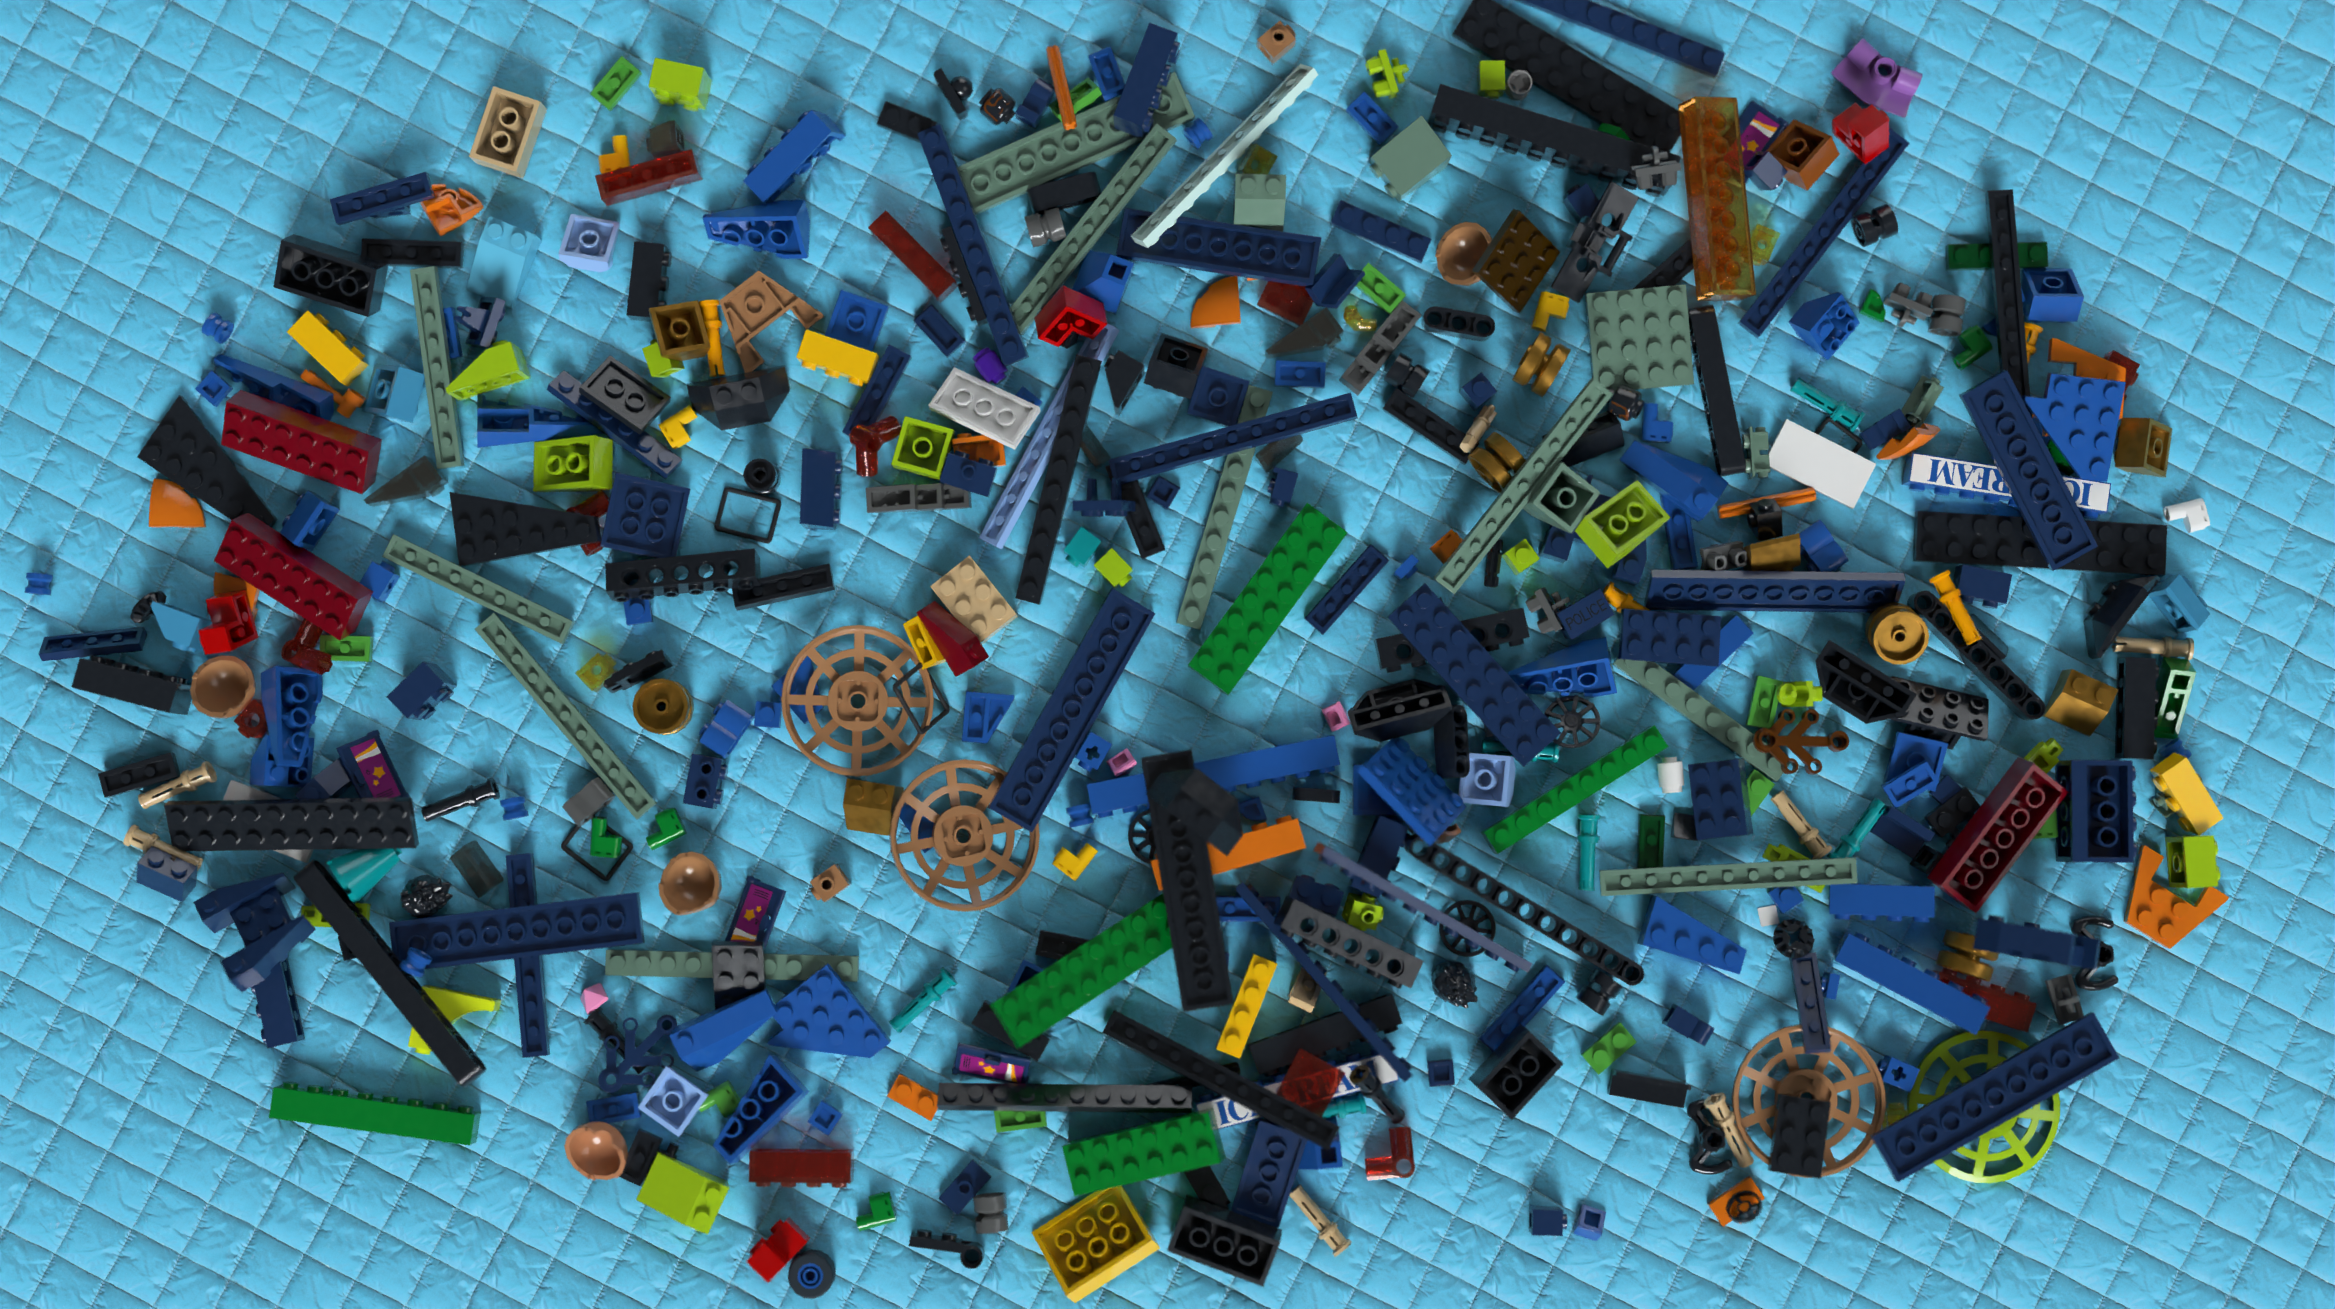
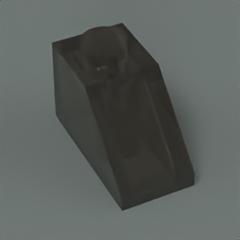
M675 120L649 129L650 137L646 138L647 150L651 152L656 160L685 157L684 133Z

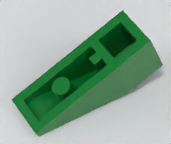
M2162 658L2159 676L2156 680V690L2159 697L2155 705L2158 725L2154 730V737L2178 738L2196 676V671L2188 659Z

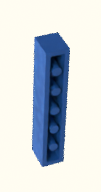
M1858 932L1854 936L1850 933L1848 934L1835 959L1836 962L1974 1035L1977 1034L1991 1008L1986 1005L1988 1000L1974 993L1972 997L1962 993L1964 988L1952 981H1949L1948 985L1939 981L1940 975L1927 968L1924 972L1916 969L1917 963L1904 956H1902L1901 960L1892 956L1893 951L1881 944L1877 948L1868 943L1870 940L1868 937Z

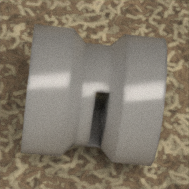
M1517 70L1510 74L1505 84V93L1510 99L1520 101L1528 95L1532 87V78L1529 73Z

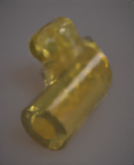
M1349 305L1344 309V320L1352 330L1376 331V319H1363L1358 313L1357 308L1353 305Z

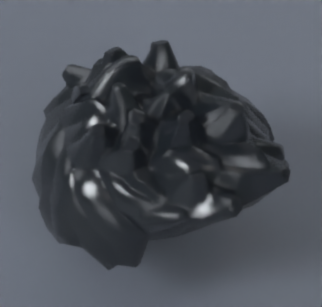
M431 875L415 877L409 880L402 892H400L402 908L407 910V913L413 917L428 918L443 908L448 900L453 897L452 894L448 893L452 884L449 882L442 883L440 878L436 879Z
M1448 960L1436 966L1431 978L1432 989L1436 996L1445 1002L1448 1001L1452 1005L1462 1006L1466 1009L1468 1008V1002L1478 1001V997L1474 993L1477 991L1475 975L1468 967L1455 960Z

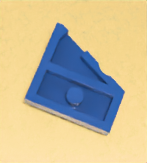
M966 691L962 742L988 744L1014 701L1015 695Z

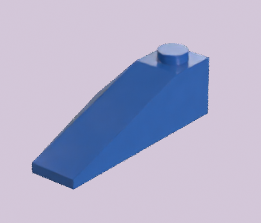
M780 200L705 214L702 217L708 239L734 246L739 244L753 247V251L761 253L764 250L776 253V257L783 259H807L809 256L810 219L805 200Z
M1635 440L1619 459L1621 463L1696 522H1699L1707 515L1728 485L1725 479L1707 466Z
M1606 637L1581 641L1508 672V675L1525 694L1544 695L1546 692H1560V696H1569V693H1581L1584 697L1593 698L1617 693Z
M274 666L261 673V698L275 765L301 767L310 740L308 737L310 729L316 720L315 712L317 705L321 703L323 696L321 670Z
M765 989L679 1024L669 1036L679 1057L698 1072L720 1063L775 1015L777 1009L768 990Z

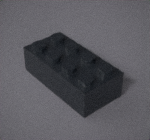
M293 234L281 240L273 287L369 317L380 311L388 263Z
M90 655L89 659L79 658L71 687L155 710L188 715L192 700L190 693L191 685L187 684L188 679L170 676L163 672L147 670L136 665L120 663L113 659Z
M1186 1195L1171 1234L1167 1251L1263 1287L1280 1245L1282 1230Z

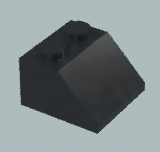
M1161 333L1150 359L1144 384L1174 393L1179 397L1191 399L1208 348Z
M1118 350L1116 355L1111 354L1104 367L1114 411L1120 416L1145 374V367L1142 363Z

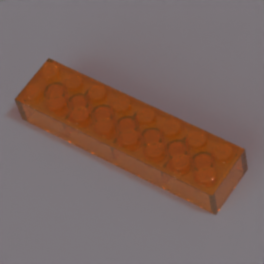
M1695 96L1678 104L1697 301H1740L1756 295L1737 98Z

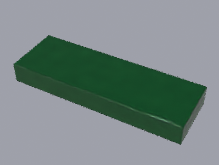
M1639 814L1636 868L1663 867L1665 816Z

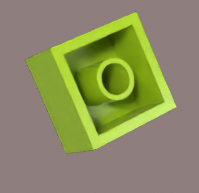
M655 58L648 87L657 100H659V103L663 105L674 106L675 103L683 105V108L687 110L698 111V108L706 110L712 80L702 67Z
M905 416L891 465L895 469L940 481L947 455L951 452L952 439L955 438L956 434L955 431L947 427Z
M2214 835L2165 837L2169 887L2201 888L2218 886L2220 869L2216 865L2218 844L2214 840Z

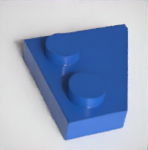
M808 656L803 660L795 673L790 694L806 695L809 680L814 673L812 660ZM786 674L772 685V688L781 698ZM818 681L813 695H820ZM790 705L792 711L806 724L808 717L805 705ZM813 705L814 714L819 713L824 706Z

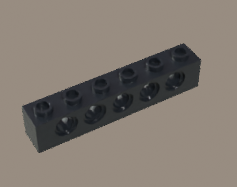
M755 548L606 563V592L611 600L616 602H627L633 598L650 600L654 596L663 595L666 597H676L683 593L699 595L704 593V591L713 590L715 592H726L732 588L749 590L753 586H761L760 557ZM732 569H738L735 574L728 575ZM713 571L710 577L703 578L705 573ZM688 574L684 580H678L681 575ZM663 576L660 582L654 583L657 577ZM633 579H638L636 584L629 585Z
M1523 608L1460 621L1470 633L1473 629L1482 632L1483 639L1480 644L1487 652L1500 649L1499 644L1509 643V647L1524 644L1523 639L1530 637ZM1497 624H1502L1507 628V635L1504 638L1498 637L1495 634ZM1402 633L1374 640L1380 670L1386 669L1387 673L1402 670L1401 665L1411 663L1412 668L1426 665L1425 659ZM1399 645H1405L1409 648L1410 654L1408 658L1403 659L1397 655L1396 650Z
M1287 895L1274 921V924L1281 927L1279 932L1291 938L1297 934L1303 937L1302 943L1313 948L1318 944L1324 947L1323 953L1337 958L1339 954L1346 958L1344 961L1346 964L1357 969L1359 965L1367 968L1366 973L1380 979L1381 975L1388 977L1387 983L1401 989L1402 985L1409 988L1412 987L1424 962L1407 952ZM1308 918V926L1301 930V921ZM1329 928L1330 935L1327 939L1323 940L1322 933L1325 929ZM1351 938V947L1344 950L1345 941ZM1373 949V956L1366 960L1365 955L1367 951ZM1394 959L1393 968L1387 970L1388 962Z

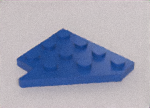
M2048 373L2043 398L2022 395L2023 402L2079 478L2107 482L2126 382Z
M827 963L774 1004L777 1013L773 1015V1018L782 1027V1030L770 1038L767 1043L770 1046L871 1058L890 1044L891 1039L829 963Z

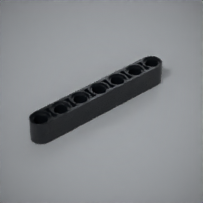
M1713 305L1688 309L1690 340L1716 470L1721 477L1744 473L1746 471L1745 458L1715 309Z
M1921 591L1909 597L1907 606L2022 720H2035L2044 715L2046 707L2042 699L1981 640L1967 646L1962 636L1961 644L1955 643L1953 639L1954 633L1959 632L1961 634L1953 620L1949 609L1934 594L1929 591ZM1919 597H1923L1926 600L1925 609H1921L1917 605ZM1937 614L1942 615L1944 618V625L1942 627L1938 626L1935 622ZM1974 649L1980 653L1979 662H1975L1972 659V651ZM1992 667H1995L1999 673L1996 680L1990 676V669ZM2011 684L2015 686L2017 691L2015 697H2011L2008 694V687ZM2029 702H2031L2035 708L2034 713L2032 715L2028 714V712L2026 711V705Z

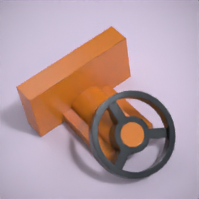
M1748 1176L1707 1205L1721 1226L1724 1227L1731 1221L1741 1224L1756 1219L1762 1211V1200L1765 1198L1752 1178Z

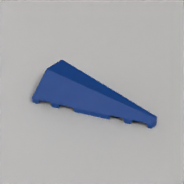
M223 354L214 358V365L217 368L222 366L231 373V379L234 382L238 383L241 381L250 389L248 393L328 421L331 420L334 414L333 393Z
M477 395V448L604 434L581 415L572 418L563 416L562 411L529 404L514 406L508 404V401L505 399L495 402L486 400L485 395Z

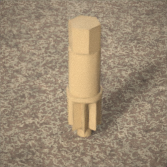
M1490 404L1488 407L1484 405L1478 416L1474 418L1473 424L1460 444V448L1464 452L1471 453L1485 431L1489 429L1491 422L1497 414L1494 411V405Z

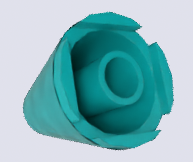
M399 848L358 849L330 859L326 863L342 888L347 891L351 901L356 904L400 861L398 855L402 854Z

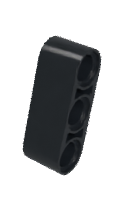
M1087 172L1038 185L1026 191L1032 214L1038 213L1039 215H1043L1044 211L1056 207L1060 211L1093 202L1101 194L1095 172Z
M1437 306L1428 308L1421 320V324L1427 332L1474 341L1488 340L1495 330V322L1490 316ZM1430 314L1437 315L1440 323L1438 325L1430 324L1427 316ZM1461 319L1464 322V328L1455 329L1452 325V320ZM1478 323L1486 324L1489 332L1486 334L1478 332L1476 325Z
M1452 705V709L1434 725L1436 772L1443 779L1464 778L1470 770L1467 713L1462 705Z

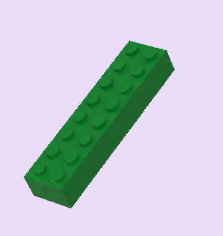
M1307 503L1195 654L1188 667L1228 696L1348 532Z
M1162 893L990 1005L1017 1049L1172 948L1164 894Z

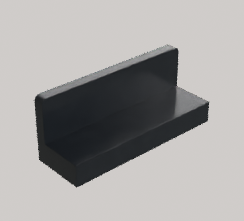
M1608 411L1596 415L1560 462L1564 463L1567 467H1571L1623 447L1625 445L1621 423L1617 417Z
M1612 1069L1608 1094L1684 1108L1687 1090H1691L1692 1085L1687 1082Z

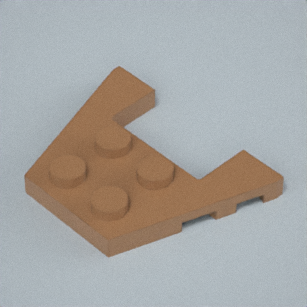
M757 271L719 300L745 373L753 372L765 362L750 343V340L787 311L791 310L805 329H809L824 317L820 311L760 271Z

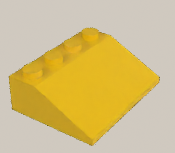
M1123 1186L1093 1192L1031 1232L1065 1295L1074 1303L1160 1249L1152 1232Z

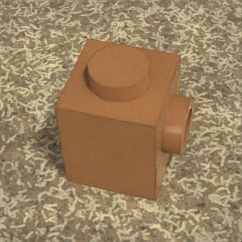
M1279 21L1257 39V48L1273 65L1295 46L1296 34L1288 24L1284 26Z
M834 864L810 881L812 884L810 890L818 901L822 899L823 902H827L849 887L851 882L840 866Z

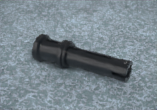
M491 777L485 783L477 786H467L465 791L423 806L421 807V812L426 822H429L464 807H478L481 802L492 798L495 800L499 799L500 792L495 780Z
M598 1007L583 1023L585 1025L589 1024L602 1041H605L609 1036L617 1037L620 1044L616 1051L625 1059V1037L617 1030V1023H612L602 1013V1008ZM611 1038L607 1041L613 1048L616 1047L617 1041ZM632 1066L637 1074H640L647 1067Z
M1364 1064L1355 1067L1349 1077L1352 1084L1359 1086L1362 1095L1366 1098H1371L1393 1124L1403 1121L1405 1118L1404 1111L1382 1089V1082L1377 1077L1371 1075L1369 1067Z

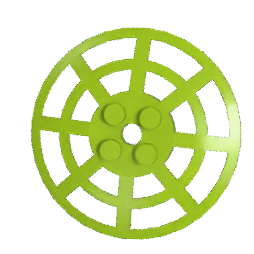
M1978 1030L1976 1035L1969 1031L1962 1032L1945 1039L1933 1047L1917 1066L1920 1069L1911 1093L1908 1092L1907 1114L1917 1110L1918 1103L1928 1104L1944 1095L1947 1085L1955 1075L1962 1084L1972 1079L1964 1070L1965 1067L1975 1063L1987 1062L1988 1070L2006 1060L2007 1058L1998 1056V1040L2012 1044L2021 1050L2029 1046L2010 1035L1986 1030ZM1987 1039V1054L1973 1055L1957 1062L1948 1051L1954 1045L1968 1040ZM1940 1057L1950 1069L1946 1071L1939 1081L1935 1095L1919 1093L1920 1085L1927 1070ZM2059 1093L2052 1096L2054 1111L2040 1110V1103H2038L2032 1109L2029 1108L1981 1135L1978 1141L1977 1152L1971 1151L1964 1146L1956 1149L1958 1153L1975 1159L1972 1174L1962 1172L1950 1166L1941 1158L1933 1163L1946 1173L1975 1183L2002 1182L2023 1174L2044 1156L2053 1142L2060 1119ZM2017 1118L2031 1119L2026 1133L2019 1140L2011 1130ZM2039 1120L2052 1121L2051 1130L2039 1152L2031 1158L2024 1146L2034 1135ZM2003 1136L2011 1146L2004 1151L1988 1154L1990 1139ZM2016 1153L2023 1164L2018 1169L2005 1174L1983 1176L1986 1161L2002 1160Z

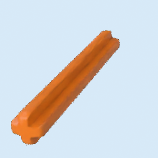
M1057 45L1048 46L1046 48L1047 58L1063 127L1065 130L1075 129L1077 127L1060 49Z
M1811 487L1723 504L1717 507V512L1721 519L1750 513V503L1758 502L1761 499H1775L1779 507L1816 500V492Z

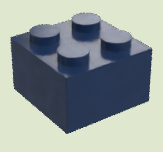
M423 661L386 697L407 719L426 720L435 713L436 709L434 707L441 701H447L454 694L452 690L457 685L437 664Z

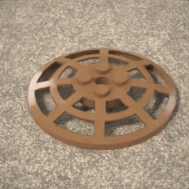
M863 625L836 628L816 637L808 643L795 657L787 671L781 698L782 714L786 728L800 751L820 767L848 776H868L881 773L899 765L908 758L920 745L926 732L924 734L917 733L909 746L898 736L907 722L908 714L898 697H888L883 684L893 675L898 680L903 677L904 674L900 668L910 658L915 665L920 663L914 649L901 638L888 631ZM854 634V649L838 652L826 660L815 650L820 644L834 637ZM865 634L884 638L897 645L903 652L891 661L888 657L878 652L864 649ZM808 656L818 667L809 680L806 695L790 694L795 673L803 660ZM854 657V671L842 676L831 666L841 659ZM864 657L875 659L887 667L877 677L864 672ZM920 668L918 671L923 680L926 697H911L907 680L901 684V689L909 708L925 707V715L921 725L922 729L930 724L934 700L929 673L927 669L923 670ZM824 673L833 682L828 696L813 695L816 683ZM861 694L865 697V705L862 708L857 709L851 705L853 695ZM790 705H805L808 721L816 733L806 744L802 741L794 727ZM813 705L828 706L833 719L823 728L820 727L815 717ZM903 707L900 719L892 730L883 720L887 708ZM839 726L851 730L852 746L839 743L829 735ZM876 727L885 736V738L874 744L862 746V731ZM824 741L836 750L852 753L851 768L831 764L818 757L812 751ZM890 742L901 753L882 765L861 769L862 753L879 750Z
M953 760L935 765L922 772L902 792L895 805L890 822V849L895 866L902 879L923 900L951 911L967 912L982 910L995 906L1010 897L1029 876L1039 849V824L1037 823L1033 832H1030L1028 853L1023 867L1020 868L1008 860L1014 847V830L1023 829V827L1002 816L1003 823L991 825L989 819L983 813L1007 772L982 761ZM956 768L978 769L990 773L995 778L987 789L975 784L957 783ZM938 772H946L947 786L934 791L923 802L911 794L925 779ZM959 791H970L982 797L975 807L961 805ZM944 794H949L951 808L944 811L941 815L929 808V805ZM904 803H907L916 810L911 825V841L897 844V822ZM922 816L934 823L932 837L918 840L919 824ZM959 829H965L968 832L969 839L967 842L960 843L957 840L956 833ZM1006 832V845L1002 856L990 849L993 835ZM934 847L937 854L941 857L934 870L926 863L920 850ZM913 851L919 866L930 877L923 890L907 874L899 854ZM986 858L996 865L987 874L976 879L973 864ZM950 864L963 866L966 881L947 879L943 877V874ZM1002 870L1016 877L1002 892L982 901L978 886L991 881ZM938 883L951 888L968 889L972 903H949L931 895Z
M1800 1024L1783 1027L1766 1035L1745 1055L1733 1083L1732 1109L1735 1115L1736 1126L1742 1139L1750 1150L1764 1163L1769 1165L1770 1157L1756 1146L1748 1135L1746 1128L1759 1122L1766 1135L1772 1139L1773 1130L1768 1125L1766 1119L1775 1116L1778 1094L1800 1097L1803 1093L1809 1092L1812 1095V1099L1831 1102L1828 1122L1835 1118L1844 1123L1835 1135L1826 1140L1823 1158L1826 1166L1822 1167L1821 1177L1836 1174L1849 1168L1860 1160L1872 1147L1874 1142L1870 1136L1880 1131L1884 1121L1886 1107L1885 1088L1874 1060L1850 1036L1828 1027L1832 1049L1826 1053H1810L1819 1056L1813 1070L1807 1068L1799 1069L1795 1055L1804 1054L1803 1046L1792 1047L1789 1033L1801 1032ZM1779 1037L1782 1052L1771 1058L1760 1072L1748 1067L1751 1059L1763 1046ZM1840 1041L1847 1044L1858 1054L1869 1072L1853 1076L1847 1065L1833 1054ZM1783 1059L1786 1060L1789 1073L1780 1081L1767 1076L1777 1063ZM1829 1061L1840 1069L1845 1076L1844 1080L1832 1083L1823 1074ZM1744 1075L1756 1081L1753 1091L1755 1113L1741 1118L1739 1090ZM1873 1082L1875 1110L1872 1123L1869 1124L1856 1118L1859 1110V1090L1857 1086ZM1763 1085L1775 1090V1104L1764 1109L1761 1108V1090ZM1850 1089L1851 1096L1849 1114L1837 1109V1093ZM1852 1127L1866 1133L1863 1141L1852 1153L1838 1162L1835 1161L1830 1147L1840 1142L1850 1132ZM1792 1175V1176H1798V1177H1804V1178H1812V1177H1806V1176Z

